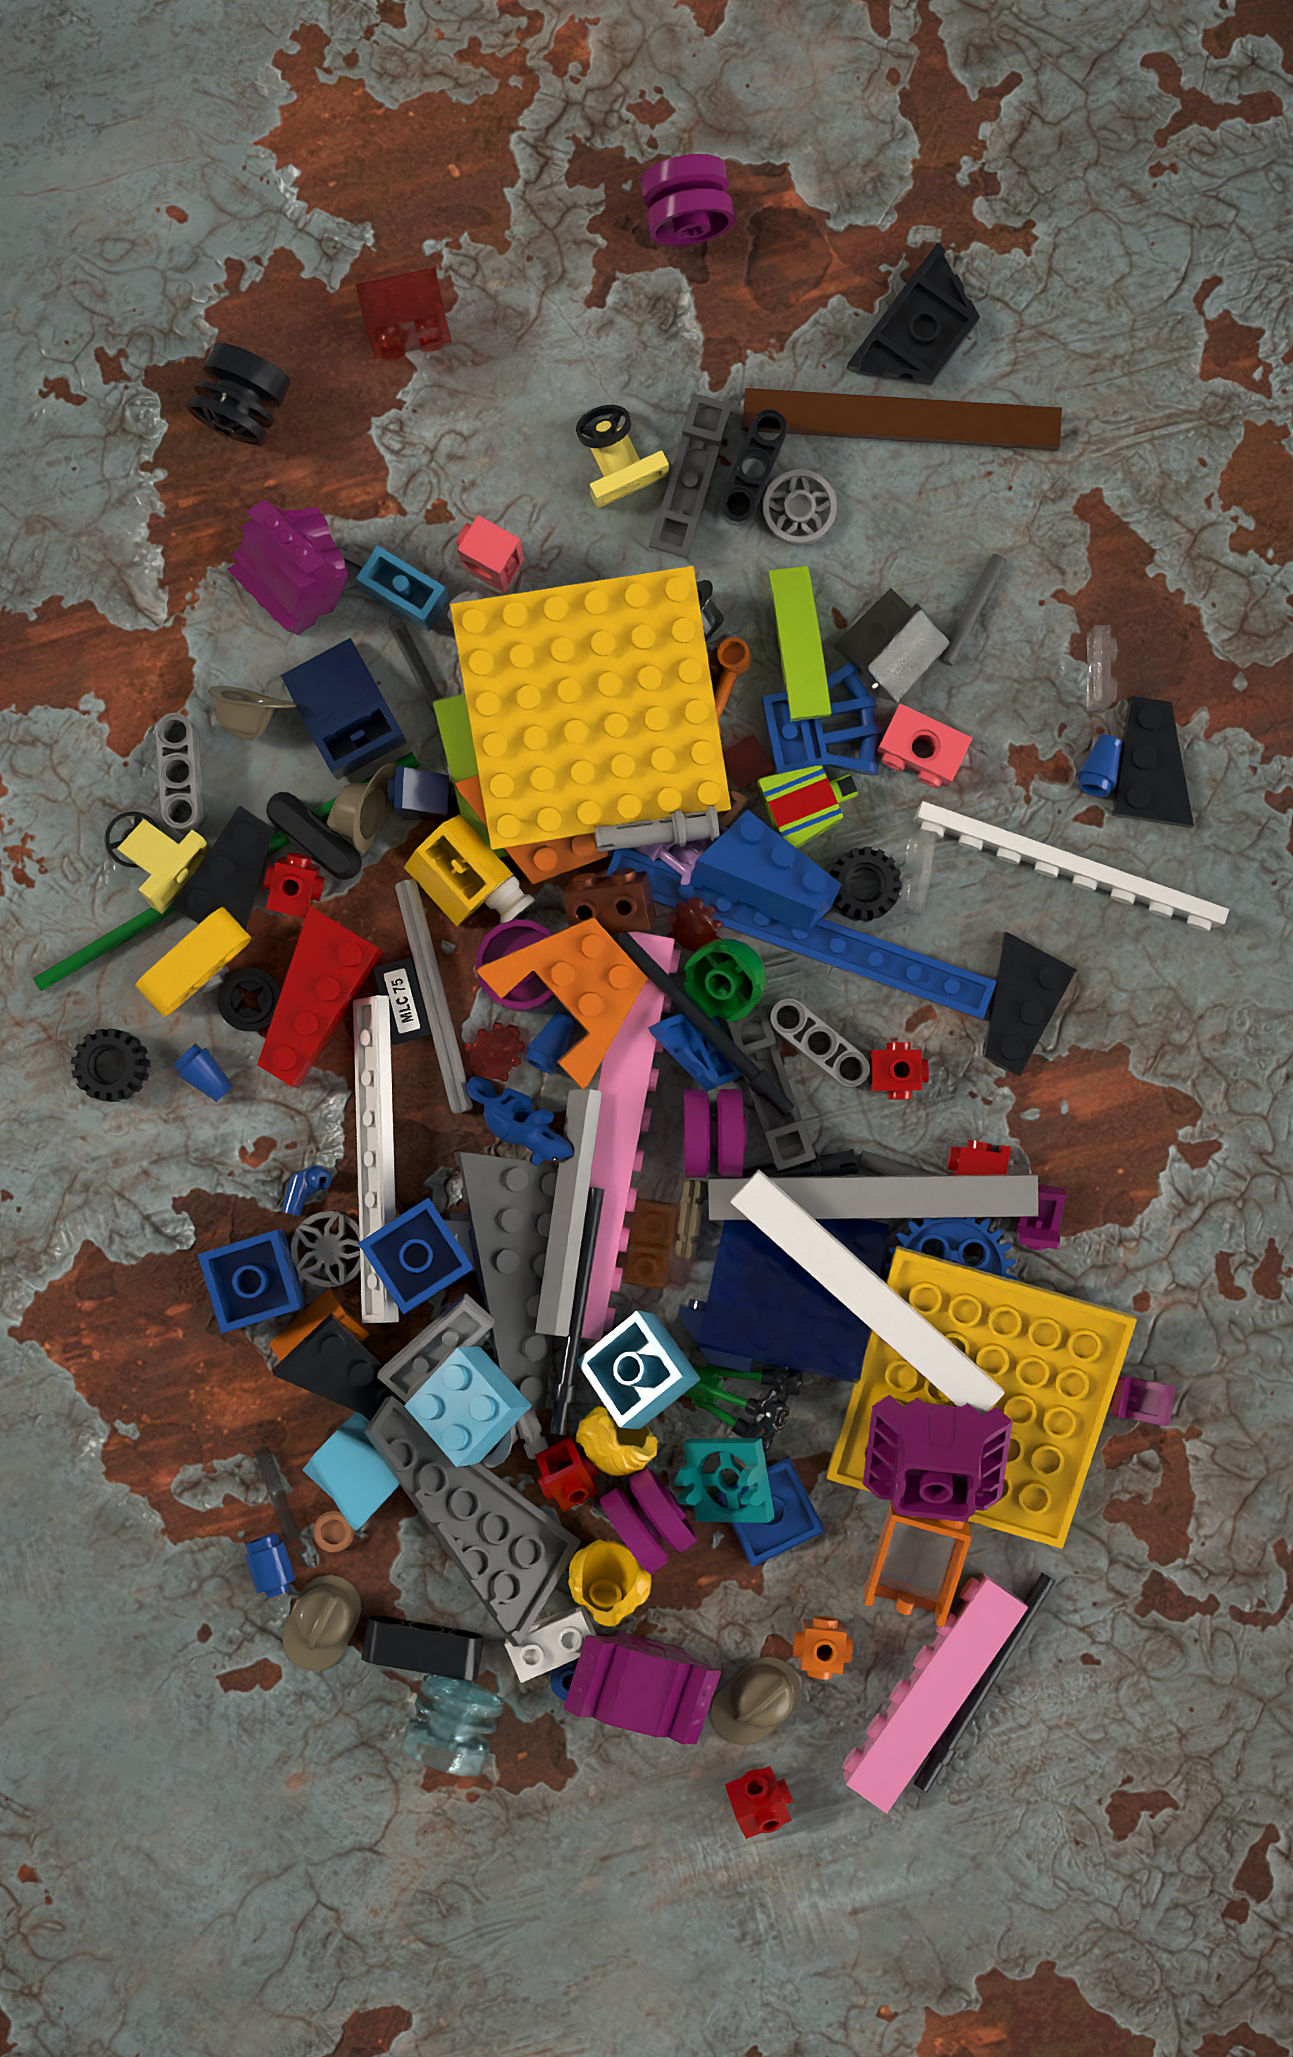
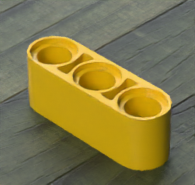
M221 907L210 914L136 982L135 987L158 1013L165 1017L181 1006L250 942L251 937L224 907Z

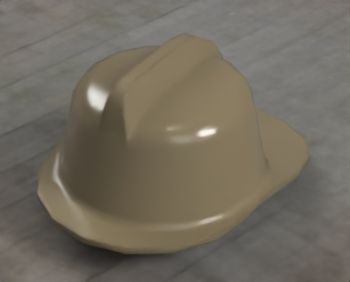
M213 686L208 690L210 695L215 697L216 719L218 723L222 725L226 732L245 740L255 739L266 730L276 708L297 706V703L269 698L257 692L238 687Z
M387 763L382 766L369 783L346 785L333 804L327 820L328 827L333 831L341 833L343 836L353 839L355 848L359 852H366L372 846L379 828L393 807L392 803L388 802V780L396 776V767L398 766L395 763Z
M325 1575L319 1576L307 1583L299 1594L286 1621L282 1635L285 1653L290 1661L299 1668L309 1671L325 1670L335 1664L344 1653L361 1613L360 1596L354 1585L343 1577Z
M774 1657L757 1658L746 1665L721 1687L713 1699L711 1718L718 1734L728 1742L738 1745L755 1744L769 1735L792 1714L798 1705L801 1689L799 1678L794 1669L785 1661Z

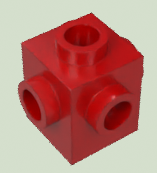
M288 853L287 857L281 856L276 861L275 866L269 865L264 880V889L270 890L266 909L306 918L309 906L312 907L313 900L320 901L325 878L319 877L321 865L311 863V857L298 853ZM290 880H294L298 884V887L294 886Z
M911 1042L886 1043V1050H871L868 1052L870 1065L869 1092H887V1100L912 1099V1092L922 1090V1083H928V1059H921V1050H911ZM896 1064L904 1069L902 1078L897 1077L894 1073V1066Z
M571 1436L535 1454L543 1475L538 1478L540 1487L548 1500L556 1499L563 1512L573 1506L584 1503L587 1499L600 1493L594 1479L595 1476L600 1474L598 1468L587 1457L586 1453L582 1455Z
M771 1766L750 1770L743 1777L724 1784L735 1818L746 1839L760 1833L774 1832L783 1824L792 1821L787 1808L788 1804L793 1803L790 1790L785 1778L777 1781Z

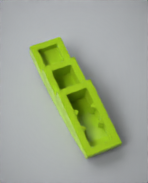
M808 566L769 570L777 643L781 656L784 686L786 685L790 722L830 717L832 713L809 568Z
M465 693L433 701L453 785L454 782L478 774ZM454 785L461 816L490 847L487 826L481 821ZM503 848L492 850L498 858L508 856Z

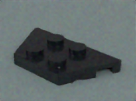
M937 242L847 364L849 371L932 385L978 324L980 316L972 301L964 294V286L958 274L954 275L945 258L946 252L941 244Z

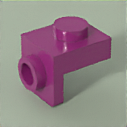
M1038 1184V1216L1017 1217L1016 1231L1020 1244L1033 1250L1059 1249V1227L1066 1199L1065 1188Z
M1119 1376L1109 1405L1112 1407L1111 1416L1169 1426L1175 1385L1132 1376Z

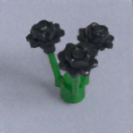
M786 1355L785 1359L775 1370L763 1369L762 1372H744L707 1363L705 1368L693 1365L692 1367L701 1380L683 1395L694 1399V1406L707 1410L733 1427L731 1431L741 1438H762L763 1450L766 1452L773 1442L775 1432L782 1430L786 1425V1420L789 1416V1407L786 1405L788 1396L800 1394L799 1389L803 1385L802 1367L793 1364L791 1355ZM718 1377L761 1381V1385L773 1386L774 1389H770L768 1394L761 1400L755 1398L747 1400L723 1390L724 1380ZM720 1398L742 1407L747 1414L754 1416L753 1422L748 1423L741 1417L737 1420L713 1403H716Z

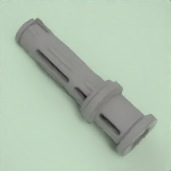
M712 805L708 806V809L705 811L682 813L681 810H675L674 813H670L671 817L594 826L597 851L600 853L614 849L674 842V845L682 847L686 845V842L711 839L715 842L720 837L716 807Z

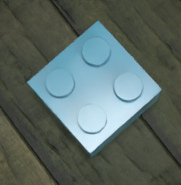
M639 1310L635 1311L577 1361L620 1428L640 1430L701 1380L657 1314Z
M480 1346L457 1347L404 1406L456 1467L479 1463L532 1405Z

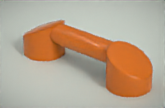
M736 637L724 640L717 651L718 660L724 668L713 692L718 721L737 676L744 674L751 665L752 656L749 647L742 639ZM718 722L719 733L721 735L722 729L721 725Z

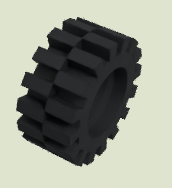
M867 846L863 849H858V847L851 849L850 852L844 853L839 857L829 875L841 883L833 906L840 910L839 913L841 915H847L853 921L864 920V922H869L876 918L879 919L890 911L897 902L900 890L902 889V882H900L901 872L899 868L895 867V860L892 857L888 858L884 855V851L880 849L877 851L872 850V847ZM861 869L874 872L880 882L878 894L868 900L855 897L849 888L851 875Z
M111 1028L107 1030L98 1029L95 1030L94 1034H87L83 1037L85 1041L82 1044L76 1045L74 1050L78 1051L77 1055L71 1058V1064H75V1070L71 1071L72 1076L77 1078L78 1083L76 1085L79 1089L86 1091V1095L91 1098L109 1102H120L122 1099L127 1100L133 1097L132 1094L134 1092H140L143 1088L142 1082L148 1080L149 1074L146 1073L147 1067H150V1060L146 1059L147 1049L141 1046V1041L137 1037L130 1035L128 1032ZM107 1050H117L120 1052L126 1063L124 1073L114 1081L104 1080L96 1069L98 1057Z

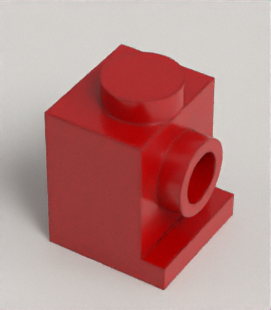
M968 1140L967 1147L950 1145L946 1169L952 1170V1175L1007 1174L1011 1146L999 1145L996 1148V1152H991L992 1144Z

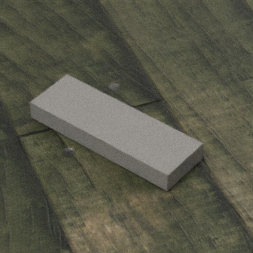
M464 1293L378 1371L377 1378L407 1403L457 1347L472 1346L494 1326L495 1319L470 1296Z

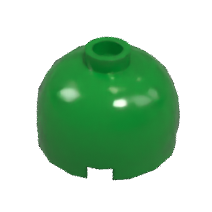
M716 939L703 945L687 961L684 968L687 980L683 984L687 995L710 1018L713 1019L716 1015L721 1018H727L726 1022H734L746 1017L761 1000L767 982L764 963L759 954L748 944L736 939Z

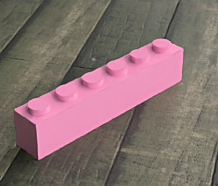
M981 1572L977 1579L972 1577L965 1584L959 1595L962 1601L955 1612L949 1611L944 1627L937 1626L936 1632L939 1635L930 1647L925 1645L921 1648L912 1664L915 1667L913 1673L907 1681L901 1679L896 1684L889 1697L892 1703L884 1715L881 1713L875 1715L866 1730L868 1738L860 1749L854 1747L850 1751L842 1765V1768L845 1770L843 1777L846 1785L886 1814L1028 1609L1027 1605L1020 1598L983 1572Z

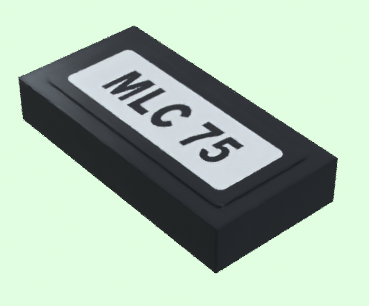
M409 957L372 967L379 995L389 996L392 1044L395 1046L432 1036L413 958Z

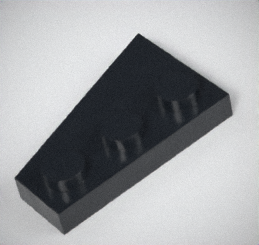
M1136 696L1129 698L1112 816L1187 828L1194 826L1172 702Z
M240 805L172 907L198 924L217 909L224 907L246 931L274 828Z
M1004 932L983 1058L1016 1076H1020L1077 969L1016 936Z
M332 1313L272 1369L273 1376L370 1418L374 1417L387 1397L393 1396L403 1405L406 1404L377 1378L378 1371L385 1363Z

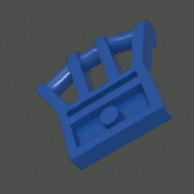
M853 662L827 677L828 690L843 682L853 697L852 700L830 704L832 713L830 717L858 712L860 727L823 734L820 721L822 718L790 722L786 691L762 696L761 701L776 774L822 765L823 768L832 767L854 771L863 775H877L878 764L875 763L879 736L883 733L881 724H876L874 709L877 707L875 696H870L856 673L859 670ZM862 740L859 759L827 754L826 746Z

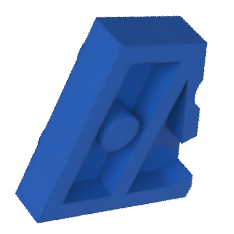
M683 1013L648 1027L650 1033L706 1092L743 1076ZM715 1015V1017L712 1020L722 1030L721 1025Z

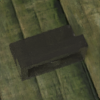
M890 588L840 638L834 648L848 662H853L863 675L918 619L923 608L917 603L911 608Z
M916 610L865 666L866 672L876 681L871 688L880 698L898 702L950 644V641L924 612Z

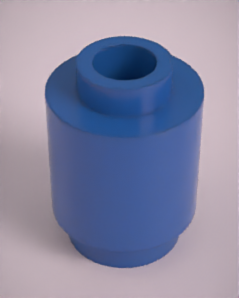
M277 1533L268 1534L246 1543L248 1553L244 1556L256 1593L265 1592L267 1598L289 1591V1583L294 1581L296 1577L284 1541H279Z

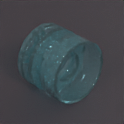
M432 1674L424 1675L420 1690L424 1694L417 1696L414 1705L427 1716L418 1715L410 1717L400 1746L401 1749L413 1759L447 1773L461 1776L481 1775L491 1743L479 1733L490 1734L496 1732L498 1721L495 1717L501 1716L505 1702L498 1695L474 1682Z

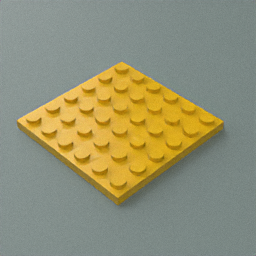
M694 566L450 604L491 850L595 833L594 826L616 825L671 817L670 813H674L675 810H681L682 813L705 811L708 809V806L715 805L716 812L731 810Z
M896 1246L885 1283L1004 1389L1005 1394L989 1410L996 1406L1013 1421L1001 1500L985 1511L975 1510V1513L968 1518V1521L1063 1549L1137 1322L1136 1316ZM872 1329L869 1333L826 1473V1479L868 1492L871 1491L863 1485L872 1406L891 1395L903 1407L917 1397L925 1403L957 1406Z

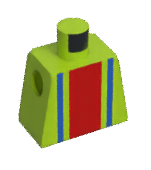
M822 765L758 779L757 789L775 832L797 849L839 824L843 819L839 803L858 796L856 785L850 774L829 781Z

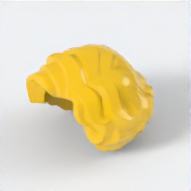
M601 1406L595 1407L579 1422L576 1442L580 1443L584 1448L587 1457L599 1470L609 1475L623 1476L643 1470L645 1464L657 1455L658 1439L649 1430L647 1425L640 1430L620 1428L615 1419H612L609 1410Z
M599 1539L589 1544L586 1548L579 1550L570 1561L568 1584L571 1589L572 1598L576 1603L584 1605L598 1624L606 1627L618 1625L622 1618L633 1613L638 1605L643 1604L650 1594L651 1575L640 1565L628 1547L616 1540Z

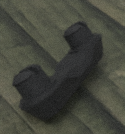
M279 792L269 799L266 808L269 820L306 856L311 857L313 861L338 879H351L359 873L362 859L357 849L339 833L331 830L327 824L296 796L289 792Z

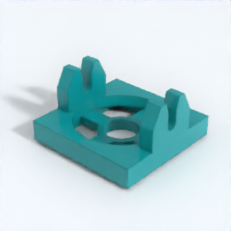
M693 1438L683 1443L687 1465L679 1470L674 1484L675 1486H686V1489L678 1496L677 1501L682 1505H694L696 1522L769 1523L775 1518L762 1438ZM714 1452H719L721 1466L717 1468L716 1472H703L706 1458ZM734 1455L747 1466L745 1469L735 1463ZM725 1468L732 1469L738 1474L739 1479L737 1482L739 1488L733 1489L724 1483L722 1472ZM706 1486H717L720 1491L725 1493L728 1508H723L714 1502L707 1493ZM746 1486H749V1490L741 1497L740 1492Z

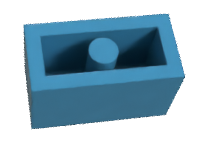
M378 545L356 577L362 592L428 632L450 599L445 586Z

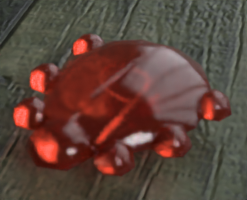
M698 897L690 898L687 905L682 902L677 903L678 915L671 914L669 916V922L673 924V931L668 933V938L675 939L687 950L696 952L703 945L716 939H722L717 936V929L722 928L723 923L720 920H714L712 917L716 913L713 906L705 907L704 901Z
M495 1022L492 1025V1031L487 1032L485 1028L479 1029L477 1032L478 1039L474 1041V1044L467 1043L465 1045V1051L469 1055V1064L477 1075L485 1079H499L501 1082H506L509 1078L507 1072L512 1067H519L521 1065V1059L517 1057V1052L523 1051L525 1044L522 1041H517L521 1034L518 1026L509 1024L503 1029L501 1023Z

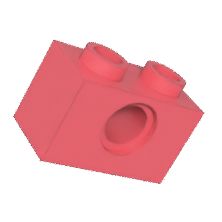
M477 515L472 525L466 523L463 526L456 540V545L459 546L457 551L463 570L505 593L525 560L520 538Z
M900 703L876 754L882 756L881 762L892 769L903 771L904 768H907L919 774L917 779L930 787L939 789L940 785L948 788L973 738ZM919 740L927 742L932 748V756L929 758L917 757L912 750V743Z

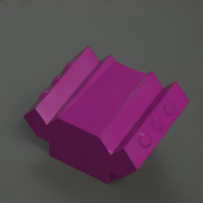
M264 499L246 511L252 520L240 527L244 531V535L238 550L231 554L238 562L227 570L257 600V603L271 614V617L286 631L299 635L313 626L319 615L333 613L348 573L343 556L339 549L336 548L330 535L327 520L321 514L318 507L302 510H283Z
M888 1395L872 1406L863 1485L878 1499L892 1500L895 1514L968 1522V1518L975 1513V1510L985 1511L1001 1500L1013 1421L996 1406L981 1415L969 1403L955 1407L922 1402L917 1397L903 1407L891 1395Z
M615 1630L614 1636L586 1635L563 1709L578 1717H593L606 1725L652 1737H668L680 1744H697L721 1671L692 1658L685 1652L683 1647Z

